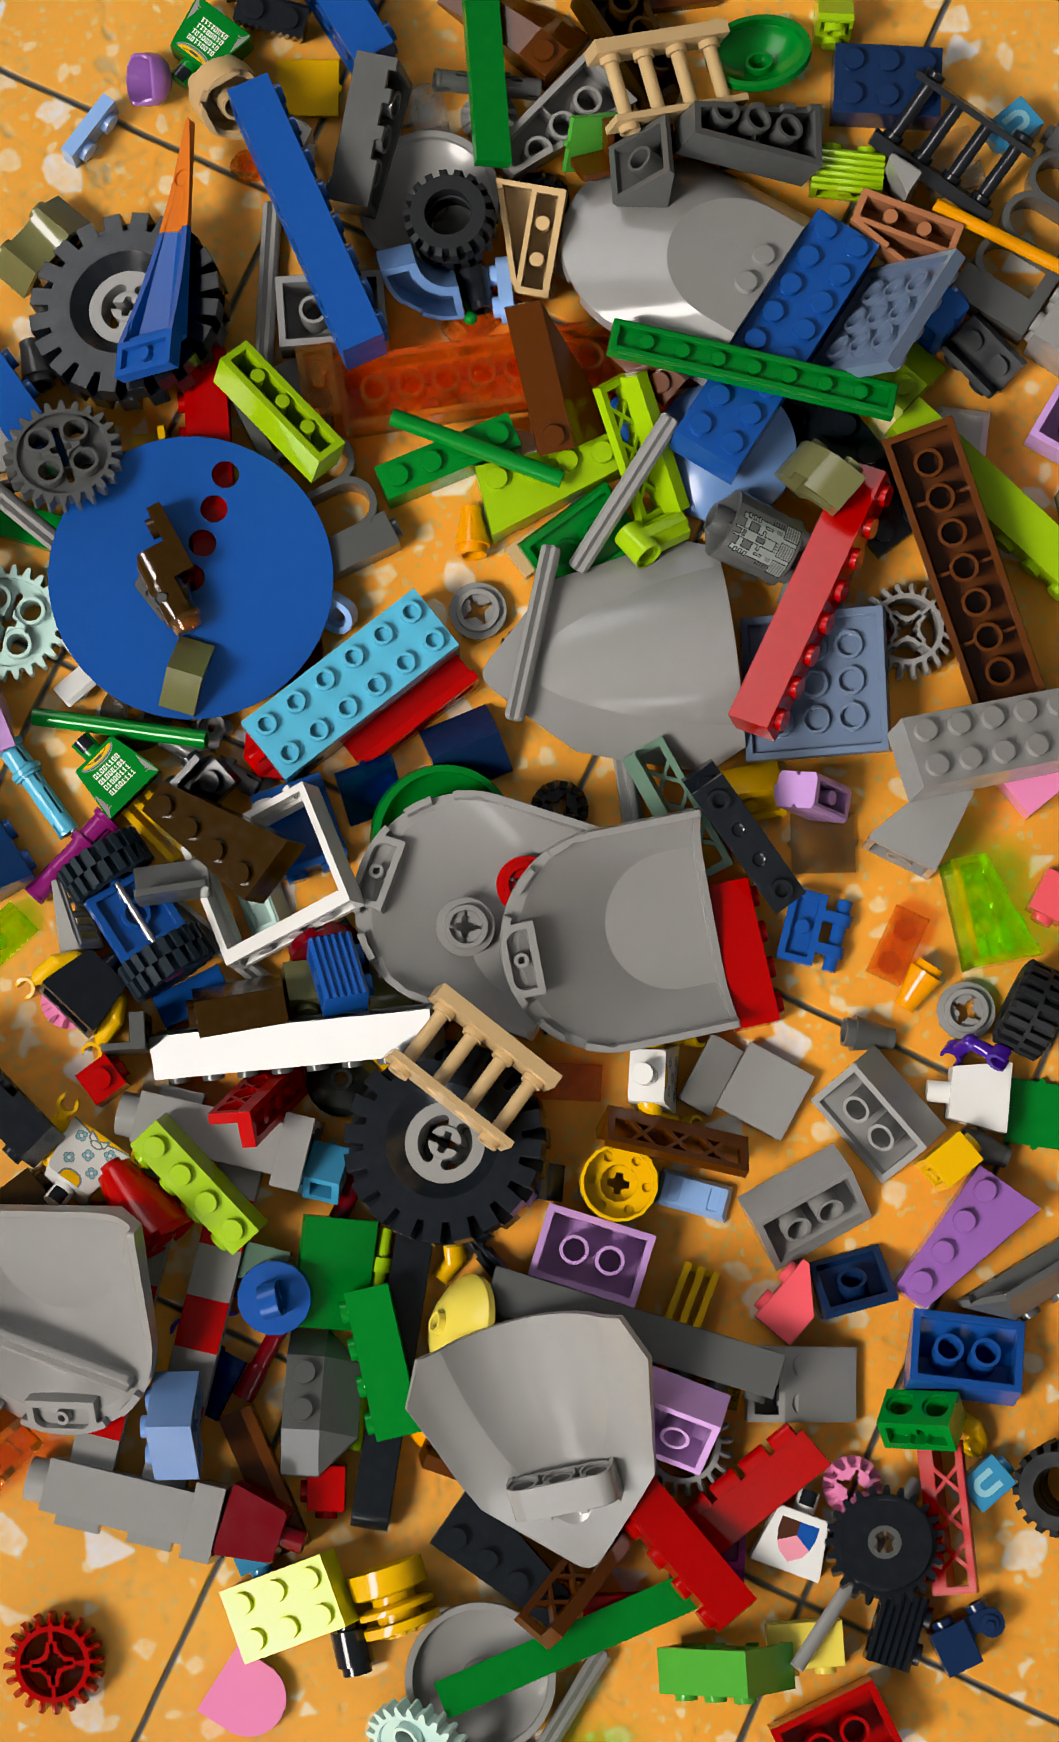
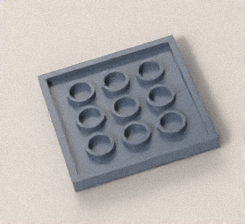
M955 248L869 268L809 363L843 370L858 378L895 372L900 369L907 360L906 354L924 333V325L930 315L940 307L942 303L941 297L946 289L957 279L959 275L958 270L966 257Z
M883 605L836 609L833 628L828 635H824L821 641L819 658L816 664L808 669L804 678V691L799 699L794 700L790 708V720L786 729L783 732H779L775 742L745 731L746 762L759 763L892 752L887 733L891 730L886 609ZM774 615L740 618L743 681Z

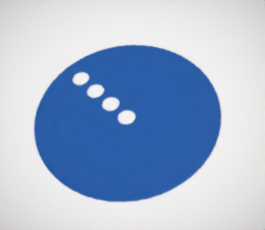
M174 437L146 443L123 453L124 458L120 459L123 468L122 472H114L117 484L105 483L109 494L106 496L97 492L95 494L97 504L95 505L88 499L83 500V510L81 511L75 503L70 504L68 513L62 515L54 535L48 566V590L54 620L64 644L81 669L99 687L123 703L146 713L175 719H208L236 713L261 702L283 687L302 668L319 642L327 623L333 594V562L326 531L317 511L299 485L284 470L255 451L235 443L206 437ZM223 461L233 463L239 471L238 481L229 488L217 486L212 479L213 468ZM209 496H219L227 504V514L219 522H209L201 514V504ZM157 502H160L192 564L199 566L205 575L203 585L198 590L191 591L198 610L171 625H167L160 620L134 585L140 575L137 570V555L163 541L161 537L154 540L144 520L150 518L146 508ZM199 530L211 532L216 539L215 550L205 557L195 555L189 547L190 537ZM179 636L215 646L194 717L158 706L166 668Z

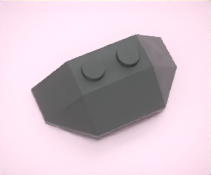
M1059 1237L956 1299L955 1302L958 1307L1009 1320L1020 1318L1021 1321H1027L1041 1312L1038 1305L1050 1298L1053 1303L1059 1301Z
M296 1328L291 1331L287 1352L281 1425V1476L319 1478L333 1462L358 1440L361 1398L359 1397L355 1376L362 1375L359 1361L351 1360L349 1349L329 1329Z

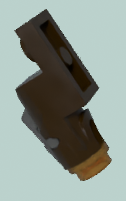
M157 502L146 508L150 518L144 520L153 539L156 540L161 537L163 541L137 555V570L140 575L134 585L160 620L166 623L168 630L173 629L175 635L180 636L202 624L199 617L201 611L194 602L188 579L185 581L183 579L195 572V569L160 502Z

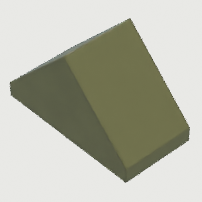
M179 636L166 668L158 706L194 717L215 646Z

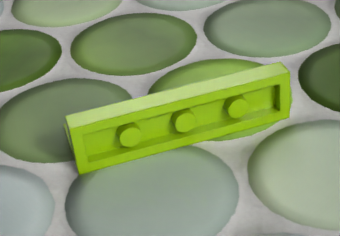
M647 370L621 373L592 389L621 477L661 415ZM614 388L619 399L616 409L611 406L607 392ZM623 423L627 425L630 433L627 443L623 442L620 434ZM670 442L630 503L635 520H639L642 524L653 520L663 513L682 512L690 507L673 451L669 449ZM645 491L649 493L653 508L648 511L645 510L642 501Z

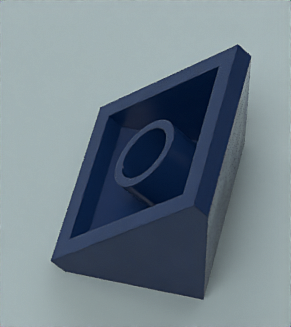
M486 704L419 731L432 765L449 764L465 767L478 772L490 781L513 772L500 732Z
M878 1244L809 1262L811 1282L822 1319L827 1320L899 1300Z

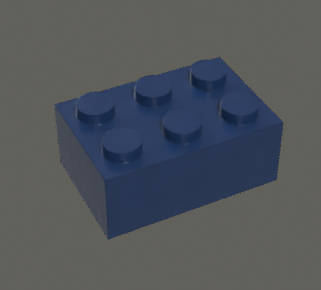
M836 43L832 56L829 126L886 129L888 127L890 129L922 83L914 77L918 67L924 71L931 67L942 75L943 48ZM935 91L932 92L907 130L932 131L940 119V94Z

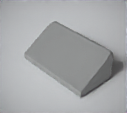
M892 153L889 156L883 180V186L888 196L909 203L914 196L922 172L903 158Z
M711 1034L677 1100L710 1116L744 1051L721 1037Z

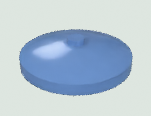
M698 384L682 393L669 405L664 413L673 416L680 423L703 386ZM782 406L731 485L673 451L690 507L683 510V512L705 522L711 507L738 489L771 505H774L781 498L787 486L773 474L797 448L793 426Z

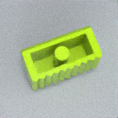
M827 142L822 144L823 166L810 178L808 197L823 198L825 200H844L846 202L852 201L855 203L858 202L863 187L882 194L886 160L884 154L878 153V150L871 146H860L856 151L843 149V146L838 143Z

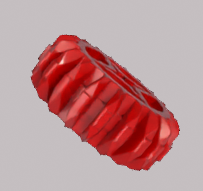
M56 1610L48 1612V1623L45 1622L40 1613L34 1615L33 1621L36 1628L29 1622L24 1621L20 1627L26 1636L15 1632L10 1637L18 1645V1648L11 1646L5 1649V1654L14 1657L15 1661L4 1663L3 1669L15 1670L16 1673L6 1679L8 1685L19 1682L21 1686L13 1695L15 1698H19L26 1692L29 1695L25 1701V1707L30 1708L36 1700H39L38 1712L41 1714L46 1712L49 1703H52L54 1715H59L62 1712V1702L65 1703L66 1708L70 1712L76 1709L74 1697L83 1704L89 1701V1696L84 1688L91 1692H96L99 1689V1685L91 1677L102 1678L105 1675V1671L95 1667V1664L105 1662L106 1655H94V1650L102 1647L103 1641L90 1642L88 1638L96 1632V1629L90 1627L83 1633L80 1630L85 1622L83 1617H79L74 1625L69 1624L71 1620V1612L69 1611L64 1612L61 1622H58ZM47 1632L48 1641L45 1642L44 1654L34 1658H26L28 1647L33 1639ZM59 1632L74 1639L83 1654L67 1651L63 1647ZM53 1653L58 1654L57 1659L61 1657L63 1662L68 1661L61 1665L57 1672L51 1670L53 1666L49 1668L47 1663H42L52 1657ZM84 1666L83 1675L77 1686L62 1692V1683H64L66 1670ZM27 1670L42 1673L47 1679L51 1692L38 1687L30 1678Z

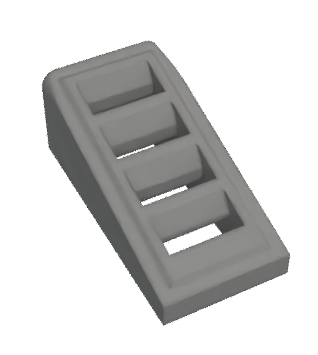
M59 880L51 881L60 953L72 950L84 953L89 949L93 951L104 949L101 931L86 907L75 906V911H73L71 904L74 903L68 897Z

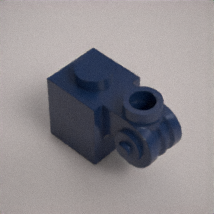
M980 1598L966 1605L967 1613L962 1616L953 1618L951 1614L938 1618L931 1623L933 1629L926 1632L937 1658L949 1678L984 1662L975 1644V1638L979 1632L987 1637L994 1638L998 1637L1005 1628L1003 1615L991 1607L985 1598Z

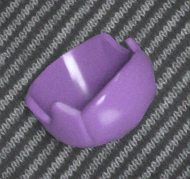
M145 52L131 55L127 66L126 84L127 93L133 105L145 107L158 106L168 97L172 88L173 76L168 62L160 54Z

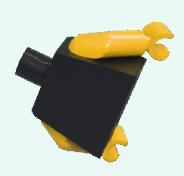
M91 949L84 953L72 950L53 954L32 971V976L20 978L15 984L16 988L21 987L25 982L31 985V992L24 999L34 998L39 993L47 998L89 1039L83 1045L81 1054H84L88 1046H94L98 1049L99 1055L95 1060L105 1054L101 1052V1044L110 1043L123 1024L128 1001L123 993L126 984L118 975V968L122 964L113 949L103 959Z

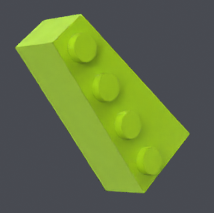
M607 434L592 439L576 448L543 456H539L537 451L523 454L529 458L565 470L559 488L493 463L475 466V477L493 545L513 532L532 525L534 521L551 512L553 514L564 508L565 505L571 503L575 498L585 495L602 481L610 484L621 478Z

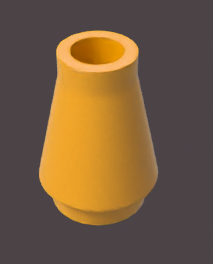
M465 505L460 508V519L454 549L458 552V557L465 561L482 560L487 557V550L490 549L482 517V508L478 505Z
M919 956L915 963H910L900 992L894 1002L913 1013L916 1007L942 983L939 979L944 972Z

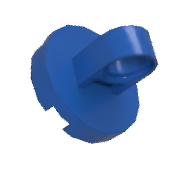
M267 1260L255 1265L242 1278L237 1291L238 1308L243 1319L254 1330L266 1335H283L296 1329L306 1319L313 1304L312 1286L307 1275L285 1260Z

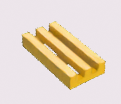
M146 788L142 792L143 794L138 799L136 798L121 814L170 863L177 862L183 856L181 850L183 846L142 811L144 804L153 795ZM137 810L178 849L174 854L133 815Z
M685 1261L664 1317L672 1319L688 1274L692 1271L696 1273L679 1322L686 1324L703 1276H706L710 1279L692 1325L700 1328L720 1274Z

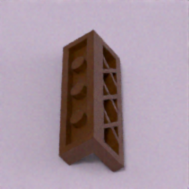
M609 1104L596 1127V1139L604 1140V1146L746 1178L749 1173V1145L747 1136Z
M254 1403L219 1418L244 1481L294 1508L289 1526L308 1532L285 1476L280 1475V1464ZM309 1532L305 1546L312 1542ZM282 1548L279 1556L290 1551Z
M625 1529L620 1531L602 1560L597 1565L589 1568V1573L575 1574L573 1562L562 1557L515 1617L514 1621L547 1650L551 1649L566 1634L634 1544L635 1540ZM565 1568L566 1574H560ZM576 1581H582L577 1587ZM553 1582L568 1583L570 1595L568 1600H554ZM545 1594L546 1600H540ZM533 1608H547L550 1624L545 1630L528 1616ZM556 1608H561L560 1611L556 1613Z

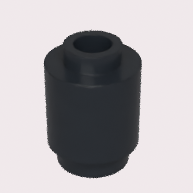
M356 1621L347 1627L330 1633L337 1668L342 1670L344 1678L356 1677L373 1671L371 1662L374 1661L371 1642H366L363 1633L368 1629L367 1624H359Z

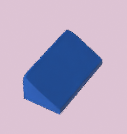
M218 964L152 998L166 1029H172L189 1020L186 1000L193 999L191 989L227 983Z

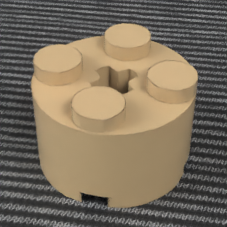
M231 54L207 61L189 77V101L193 111L212 134L218 137H226L230 140L243 139V136L233 116L227 89L253 79L257 75L244 61Z

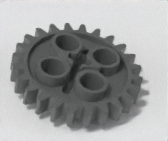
M60 400L57 410H52L49 404L45 403V413L40 415L36 410L32 409L30 410L32 415L30 422L23 418L19 419L22 430H10L13 441L4 443L8 453L3 455V460L7 467L5 471L8 480H11L13 490L15 492L20 491L24 502L32 498L36 509L46 502L50 513L55 510L57 504L62 505L64 513H68L70 504L75 503L81 511L83 510V500L88 499L95 505L97 504L95 497L97 492L106 496L109 494L105 483L117 484L114 472H122L123 468L120 459L124 458L123 450L120 446L122 445L119 433L115 431L114 423H106L103 412L94 416L91 405L80 411L78 401H74L70 409H65L63 401ZM54 431L60 433L75 481L72 483L67 480L52 435ZM78 433L82 434V435H81L80 437H78V438H74V439L70 438V436H72V435H74V434H78ZM38 445H47L43 449H35V447H37ZM84 464H93L88 469H80ZM49 475H58L52 480H44Z

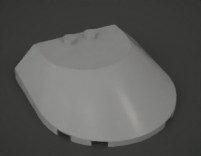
M689 157L673 160L674 179L669 204L666 208L617 207L612 203L611 176L604 177L598 181H588L583 185L571 202L564 219L561 231V262L568 284L572 283L580 296L579 303L598 323L610 331L615 317L731 344L742 324L812 219L724 170L707 162ZM688 375L690 379H692L693 381L697 382L702 386H704L708 380Z
M456 790L453 791V794L435 798L429 796L403 809L404 813L395 819L388 827L385 825L378 832L367 848L359 865L355 879L366 905L353 911V913L355 914L358 930L357 937L369 962L384 980L411 1000L420 1004L431 1003L427 998L435 987L445 982L510 1035L532 1042L540 1027L525 1013L509 987L502 965L500 932L506 906L501 903L497 894V876L501 868L508 861L516 857L532 856L537 858L548 848L565 838L601 827L485 791ZM461 897H470L481 901L489 908L494 918L495 931L490 944L482 952L473 956H458L448 952L438 941L435 928L439 911L451 900ZM464 910L462 921L455 923V925H450V928L461 931L463 943H465L467 933L474 931V929H480V926L469 923L466 910Z
M690 808L577 833L548 848L521 875L511 892L502 918L500 932L501 960L505 977L517 1002L525 1013L549 1035L562 1042L584 1048L588 1051L619 1053L741 1027L740 1019L737 1017L727 986L701 845V808Z
M0 1204V1323L130 1371L135 1376L132 1388L123 1394L0 1348V1411L3 1408L21 1418V1425L37 1431L58 1435H80L104 1429L110 1422L121 1416L124 1417L133 1409L145 1393L151 1382L157 1361V1326L142 1223L122 1206Z

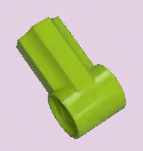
M667 512L644 524L639 520L627 523L617 533L615 543L637 568L642 569L651 565L660 556L662 551L689 539L691 529L688 525V518L683 512Z

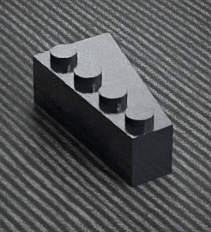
M0 1068V1139L6 1144L2 1150L16 1164L23 1160L32 1168H35L66 1136Z
M466 1491L463 1492L430 1540V1544L521 1609L552 1571L550 1566L520 1532L481 1510ZM553 1582L554 1600H568L570 1597L568 1587L563 1582ZM545 1594L540 1600H546ZM533 1608L529 1613L545 1626L550 1624L547 1608ZM556 1608V1613H558L561 1608Z

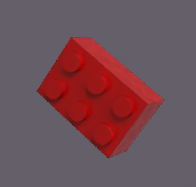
M868 1674L767 1724L775 1742H902L880 1694Z

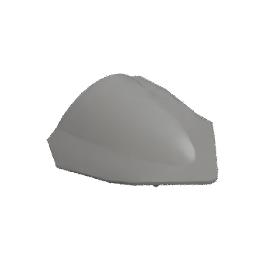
M685 540L662 551L660 556L651 565L642 569L637 568L629 557L625 555L593 566L585 574L574 572L556 578L525 715L577 752L622 760L626 755L662 735L679 765L684 770L694 771L709 759H712L718 767L746 747L745 731L737 729L728 716L741 683L733 621L721 562L706 554V545ZM527 612L483 668L485 683L506 701H508ZM660 747L642 755L646 764L665 766L667 761Z
M577 1310L554 1311L523 1316L469 1333L414 1361L405 1410L430 1441L458 1483L478 1507L576 1565L585 1568L597 1565L628 1520L657 1471L652 1356L623 1315H607Z

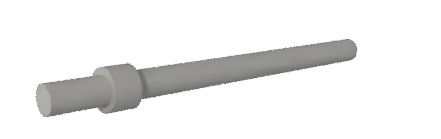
M910 1476L903 1487L904 1498L909 1500L912 1495L918 1494L921 1489L920 1480ZM884 1539L878 1541L879 1552L885 1545ZM851 1585L845 1589H841L839 1586L790 1662L798 1671H804L851 1598L853 1588Z

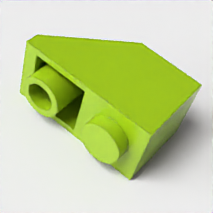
M815 0L812 46H821L824 50L834 51L836 43H849L855 18L853 0Z

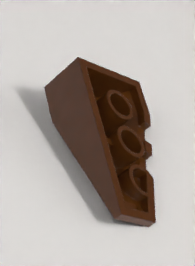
M462 0L437 1L440 7L464 25ZM499 0L504 59L525 76L541 78L542 89L546 91L591 38L562 14L525 0Z
M536 299L504 307L538 455L543 456L576 448L607 433L592 390L593 386L541 300Z

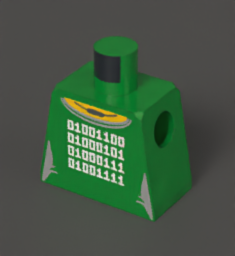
M195 0L171 41L170 46L173 56L180 61L171 72L173 80L186 89L189 77L207 61L227 54L234 55L238 59L243 60L254 50L252 36L207 1Z
M85 732L72 745V748L85 760L76 770V774L105 815L112 821L162 773L159 768L113 736H110L100 745L88 732Z

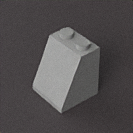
M969 790L908 802L869 835L862 849L928 880L936 872L974 792Z

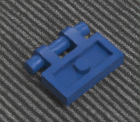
M804 889L806 894L787 907L775 959L811 967L814 955L819 954L824 956L821 970L836 973L838 961L843 960L845 952L842 945L846 929L851 928L853 917L850 916L853 902L839 899L836 912L826 910L829 895ZM822 922L832 925L828 944L818 941Z

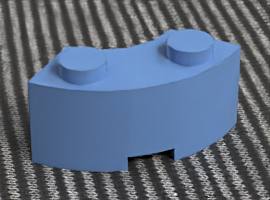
M411 243L376 251L385 285L400 304H405L420 312L421 316L431 319L457 320L465 318L454 270H447L446 267L437 268L426 264L416 255Z

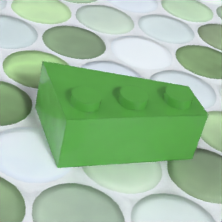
M759 1642L746 1643V1646L725 1645V1643H679L657 1648L660 1694L675 1695V1701L698 1700V1696H704L705 1703L726 1702L727 1697L734 1698V1704L746 1705L757 1703L758 1696L796 1689L794 1667L790 1664L794 1658L793 1642H780L779 1644L759 1647Z

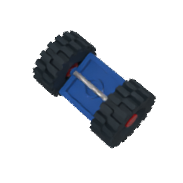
M128 826L126 829L125 827L119 829L116 833L113 832L107 835L106 838L94 842V845L82 850L78 856H74L69 860V863L63 865L56 876L75 906H85L122 964L117 972L135 1000L140 1003L159 995L162 991L184 980L188 975H192L198 968L204 966L207 961L213 958L215 951L197 923L192 921L186 924L173 903L145 907L138 906L133 892L136 889L133 868L151 865L154 856L136 828Z

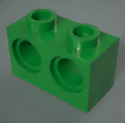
M887 1389L876 1423L885 1448L957 1452L967 1417L959 1392Z

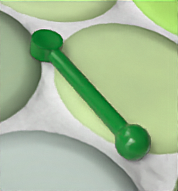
M459 288L465 310L464 321L468 325H473L477 322V314L471 310Z

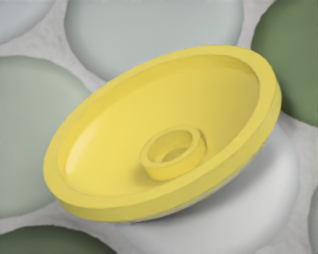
M465 1274L446 1289L429 1319V1353L469 1333L494 1325L495 1299L491 1285L486 1278L476 1274Z

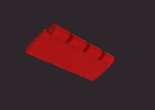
M786 1422L766 1439L774 1449L771 1454L762 1444H759L737 1462L745 1473L742 1478L731 1467L708 1486L716 1497L713 1502L702 1491L683 1507L688 1517L720 1555L831 1465V1462L802 1428L796 1433Z

